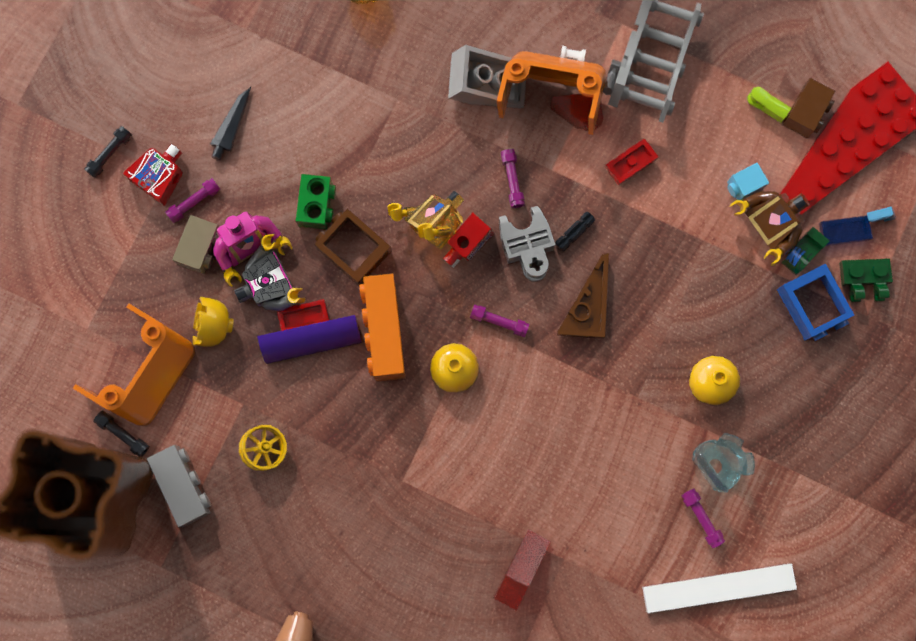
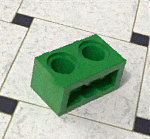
M301 174L295 220L298 227L327 230L328 223H332L333 208H330V201L335 199L336 185H332L331 177ZM317 186L324 187V191L320 195L312 193V190ZM318 209L321 211V215L315 219L310 218V212Z

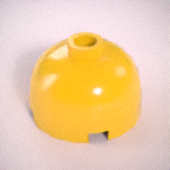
M200 297L201 303L197 304L193 329L198 331V336H193V345L212 347L220 344L225 339L226 334L232 332L233 318H229L227 307L220 301Z
M452 343L445 345L437 350L431 359L430 372L432 379L439 388L446 392L456 393L465 391L474 384L478 377L479 364L477 357L471 349L462 344Z
M710 356L703 358L691 370L689 386L693 395L703 403L712 405L726 403L735 396L740 386V375L737 367L724 357Z

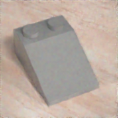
M468 45L452 53L448 99L468 104L497 106V97L505 66L512 58ZM526 80L521 83H512L507 107H524Z

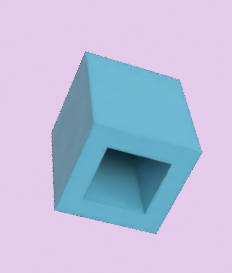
M757 162L732 175L727 181V187L732 197L742 201L744 198L763 190L769 184V181Z

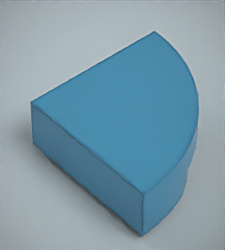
M892 207L867 213L868 221L873 223L882 219L885 222L895 220L896 218Z

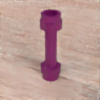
M514 149L503 150L501 152L502 165L506 166L511 193L509 195L511 208H520L525 206L523 192H520L516 173V153Z
M213 178L202 183L203 188L177 207L172 205L165 213L173 223L183 219L184 216L182 214L208 195L213 197L221 190Z
M474 304L470 315L471 319L480 323L482 320L512 330L514 335L525 338L529 323L519 319L516 322L485 311V307Z
M693 488L682 494L686 507L690 506L706 532L707 536L705 539L712 549L725 542L720 529L716 531L699 502L701 497L698 492Z

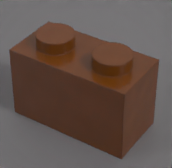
M809 78L802 87L782 125L805 138H808L813 132L817 134L824 123V120L821 119L824 112L828 114L835 102L832 100V97L836 91Z

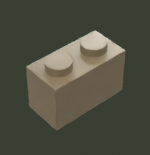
M190 215L172 260L179 266L205 274L206 269H210L213 264V249L216 240L219 238L217 233L218 224Z

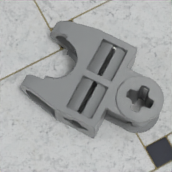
M538 206L530 208L532 216L531 225L524 230L515 228L511 222H508L506 215L499 217L501 244L507 263L520 261L524 276L528 280L535 282L545 277L549 266L545 253L553 251L555 248L549 224ZM532 263H535L536 266H540L539 271H536L535 268H531Z

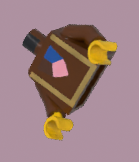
M776 191L757 192L744 198L743 201L736 200L730 204V207L735 204L740 206V212L735 213L734 216H739L745 212L770 248L765 254L764 259L768 255L775 256L776 260L771 264V266H775L781 256L786 255L797 245L803 231L801 224L805 221L800 211L810 204L802 193L790 200L786 193L780 195Z

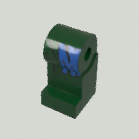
M812 227L800 238L797 245L788 252L789 254L781 263L797 275L830 240L816 228Z

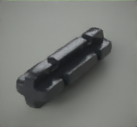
M585 212L580 217V221L577 220L564 233V236L561 235L556 240L555 245L557 248L564 252L571 245L570 243H574L586 231V227L589 228L594 223V216L589 212Z

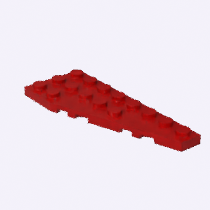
M889 61L848 91L827 125L823 128L800 165L780 192V195L786 193L790 200L800 193L807 198L810 205L800 211L801 215L916 129V94Z

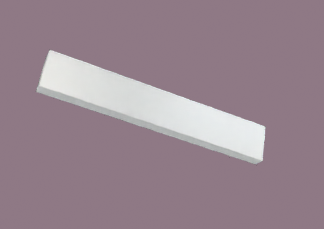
M783 564L642 587L646 612L652 613L795 590L797 587L792 564Z

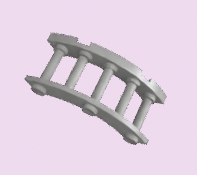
M642 0L635 25L639 27L637 32L632 30L608 105L617 107L620 100L625 101L627 99L661 110L659 122L663 123L666 115L671 116L675 102L672 101L676 81L678 77L682 78L686 64L682 62L694 27L700 26L704 13L700 12V3H697L694 12L658 0ZM656 10L690 21L684 39L649 28V25L645 24L649 11L654 12ZM646 36L681 48L676 63L640 52L641 49H637L640 37L645 39ZM638 61L672 72L669 85L634 75V72L630 71L632 62L637 63ZM631 83L664 94L665 99L662 101L629 90V87L625 86V84L629 85Z

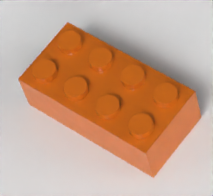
M384 274L363 277L364 284L359 286L360 296L363 304L366 303V309H362V316L365 328H369V333H365V345L367 351H371L372 357L367 358L368 372L370 376H374L376 382L405 379L394 275Z

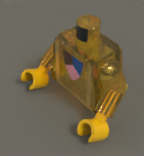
M455 191L445 200L434 194L421 205L405 207L404 210H402L401 204H389L388 215L394 221H401L404 217V220L420 238L425 239L441 250L451 236L456 234L457 228L463 222V217L456 209L462 204L464 199Z

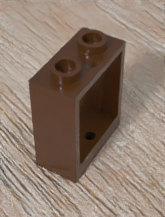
M346 209L343 213L339 212L333 218V224L327 231L324 229L317 235L315 239L317 242L314 245L320 253L359 286L364 283L363 277L370 276L392 250L388 243L349 209ZM348 221L378 245L356 271L352 270L326 247L328 242Z

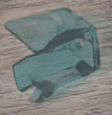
M724 433L718 441H705L696 447L692 455V461L713 490L727 493L739 481L741 475L746 476L754 473L755 461L753 453H745L741 448L744 441L734 435ZM712 459H717L721 462L722 469L719 473H716L709 463Z

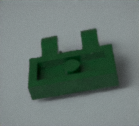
M890 258L842 260L839 263L842 286H849L850 302H861V299H865V290L862 285H873L874 301H885V298H890L889 288L886 285L893 282Z

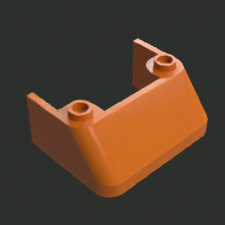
M526 51L518 52L505 66L497 97L499 118L504 119L512 83H521L527 78L574 86L577 87L582 95L594 97L589 115L588 134H594L606 82V71L601 65Z
M128 303L126 308L147 320L141 329V338L146 344L153 347L125 390L117 385H107L97 395L89 389L76 384L73 389L138 426H146L153 421L193 359L195 347L188 339Z

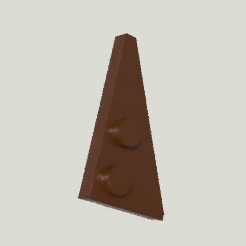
M609 253L601 255L560 326L557 336L605 338Z

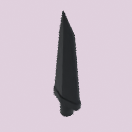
M251 87L237 97L215 137L212 139L210 145L215 147L212 158L220 161L224 151H232Z

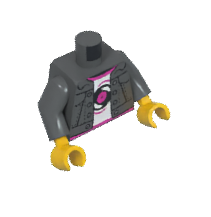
M274 234L263 236L262 244L253 253L245 266V271L242 275L246 285L234 290L240 303L254 298L256 304L265 310L284 311L295 305V303H304L305 298H298V293L303 289L293 288L275 251L271 250L278 248L280 242L272 244L271 238Z

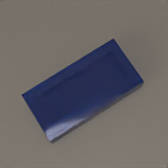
M867 215L821 221L819 223L820 233L830 240L826 246L873 239Z

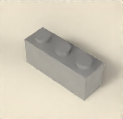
M173 445L147 458L178 527H185L211 513L209 507H211L210 500L206 493H201L198 487L201 484L195 470H190L187 463L190 461V458L184 448L181 449L180 446Z

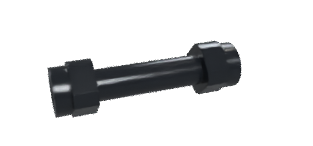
M123 126L114 131L113 135L115 137L94 161L90 159L86 164L87 166L84 170L93 178H96L103 172L101 167L122 143L126 145L130 140L132 134Z
M102 410L97 414L93 422L103 430H109L131 447L130 451L138 457H143L150 448L146 442L130 435L113 421L114 418Z

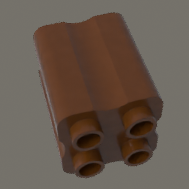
M38 430L23 432L15 443L9 461L10 478L8 484L0 494V538L19 544L40 543L49 547L55 554L75 560L117 557L125 554L131 546L137 527L135 516L138 505L147 495L153 477V471L148 460L131 454L96 447L95 444Z

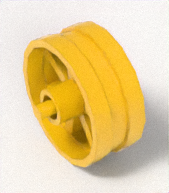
M259 425L249 429L239 442L241 460L247 467L255 471H265L277 467L287 453V443L284 435L279 429L271 425ZM261 430V442L251 433ZM266 430L275 436L270 441H266ZM247 438L255 444L254 447L245 448ZM277 440L280 445V451L272 448V444ZM254 451L256 456L251 461L247 456V452ZM268 452L279 455L274 463H271ZM261 455H263L267 466L256 465Z

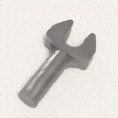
M612 59L603 89L605 95L612 94L622 63L620 61Z

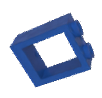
M826 264L777 289L804 340L813 337L814 341L828 335L827 329L834 326L835 330H838L848 325L847 319L854 316L852 309ZM821 279L841 316L814 329L794 291Z

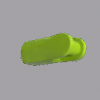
M761 87L753 88L747 97L750 105L762 110L780 123H782L791 110V107L771 96Z

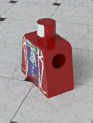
M172 144L163 155L154 148H150L127 168L123 174L129 181L165 206L183 174L182 170L175 164L182 155V152Z
M472 212L447 242L452 248L443 259L453 268L463 257L469 261L495 233ZM464 240H469L468 247L461 248V243Z

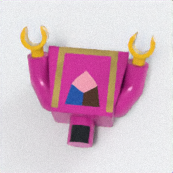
M243 212L238 216L228 217L225 224L217 229L219 238L215 242L213 253L221 269L225 270L224 279L229 286L233 287L230 279L236 276L241 283L242 278L231 266L235 267L251 257L262 244L263 236L274 234L271 238V243H273V240L280 242V246L277 249L281 255H285L281 248L283 245H288L291 250L292 245L287 237L280 236L281 232L268 217L252 216L248 212Z

